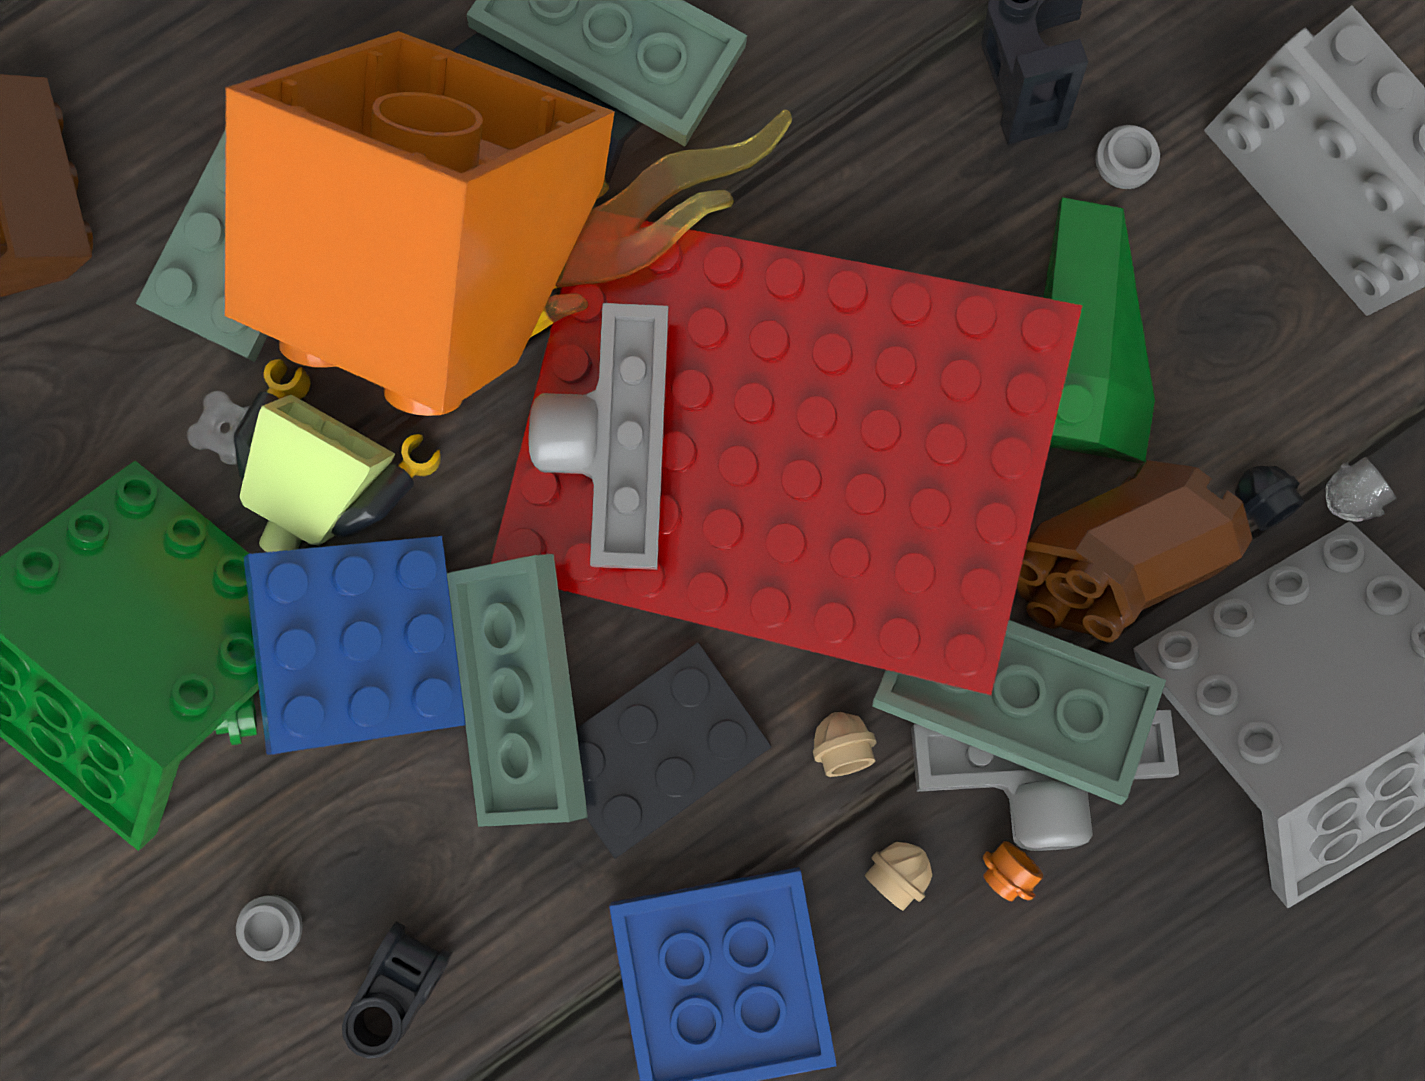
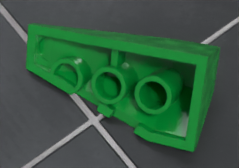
M1061 198L1058 206L1043 298L1082 305V310L1050 447L1142 464L1146 460L1155 397L1124 209Z

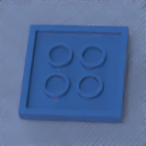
M442 536L253 553L244 556L266 754L285 753L466 725Z
M799 867L610 903L611 920L640 1081H760L837 1066Z

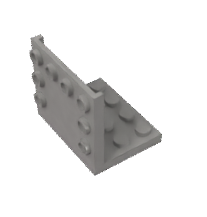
M1351 5L1314 37L1304 28L1287 42L1204 131L1354 303L1368 316L1425 287V87Z
M1351 521L1133 648L1136 662L1145 672L1166 679L1162 693L1262 811L1271 888L1287 908L1425 827V591Z

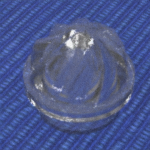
M1366 457L1352 466L1347 462L1340 465V469L1326 484V501L1332 514L1353 523L1365 521L1375 516L1377 518L1385 514L1382 508L1397 499L1389 485Z

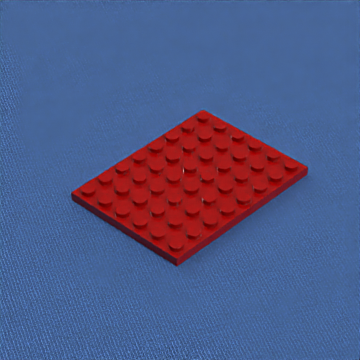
M591 210L570 253L532 405L535 398L542 393L586 395L596 389L599 382L603 303L668 306L658 568L653 570L591 567L593 480L584 474L541 472L534 466L529 453L530 413L491 564L533 555L554 554L558 590L991 696L1082 305Z

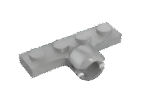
M603 303L599 382L596 389L586 395L542 393L535 398L531 408L529 453L534 466L541 472L584 474L593 480L591 567L653 570L658 568L668 306Z
M1171 710L1156 711L1134 779L1168 778L1179 775ZM914 724L911 727L917 792L990 787L1004 790L1010 803L1013 840L1022 849L1030 851L1070 849L1088 843L1093 836L1087 791L918 724Z

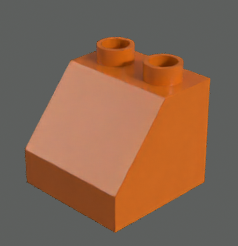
M399 31L226 87L225 316L279 340L281 353L293 362L310 367L324 368L337 366L384 387L386 400L404 412L434 416L454 411L461 405L464 399L518 363L603 187L615 111Z

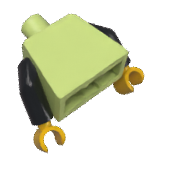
M281 359L272 360L265 366L264 379L269 389L267 392H259L233 434L238 473L243 480L240 499L243 506L268 520L259 541L261 548L266 552L299 549L302 540L319 546L335 535L348 538L384 519L414 486L412 480L414 475L427 476L437 470L441 460L440 450H437L426 463L419 464L413 462L410 459V454L413 449L419 446L423 437L419 434L411 435L402 445L401 454L403 460L399 465L390 464L395 453L300 400L307 394L311 384L308 374L302 367L296 370L292 381L280 385V381L287 371V365Z

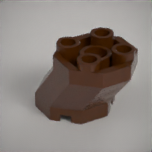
M1147 460L1137 469L1132 478L1129 475L1118 487L1042 522L1029 534L1017 583L1020 596L1029 602L1026 606L1027 613L1044 627L1055 629L1061 626L1064 629L1093 635L1102 641L1113 642L1120 636L1125 627L1136 620L1141 610L1212 578L1242 558L1253 539L1243 501L1228 490L1223 498L1220 499L1206 488L1212 478L1197 467Z

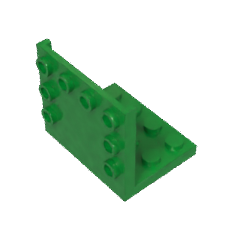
M133 461L0 557V737L139 851L158 832L180 761L259 690L244 566V556L249 553L137 461Z

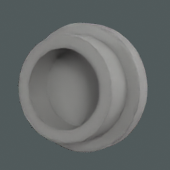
M1133 125L1119 126L1109 131L1100 141L1095 155L1096 166L1100 175L1109 184L1122 189L1136 188L1146 183L1156 172L1160 161L1159 147L1155 138L1147 130Z
M264 895L252 900L242 909L236 923V936L241 948L252 958L260 961L278 960L286 956L297 946L302 935V918L297 907L290 900L279 895Z

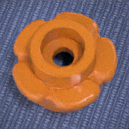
M1004 841L992 854L988 851L984 853L983 860L988 869L983 874V877L995 892L1008 901H1013L1017 896L1025 900H1031L1035 897V894L1032 892L1033 888L1044 876L1040 868L1028 855L1007 841Z

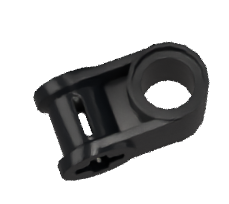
M396 921L375 953L367 970L368 975L345 1014L342 1023V1034L347 1047L356 1055L368 1059L378 1058L389 1053L409 1030L422 1004L424 1005L444 973L453 952L446 948L439 952L405 934L406 926ZM376 1006L382 1008L390 1015L393 1026L390 1035H375L367 1029L364 1022V1013L367 1007Z

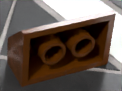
M0 74V297L66 280L92 258L93 234L89 223L82 218L76 194L78 190V175L74 164L68 161L62 138V111L59 105L53 102L48 79L45 77Z

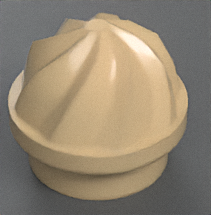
M834 712L826 717L817 727L812 753L816 762H822L826 776H843L865 769L875 762L872 747L876 744L874 733L868 731L859 716Z
M895 842L880 853L876 852L871 857L875 864L865 874V877L880 893L902 911L905 910L913 899L921 902L925 897L924 892L932 878L931 865L923 849L909 843Z

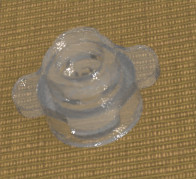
M221 391L209 393L203 400L205 410L199 422L188 429V441L192 447L199 450L208 448L218 453L224 463L235 465L237 461L233 434L250 406L242 408L231 403L229 396ZM224 422L230 424V431L226 434H222L220 431V426Z

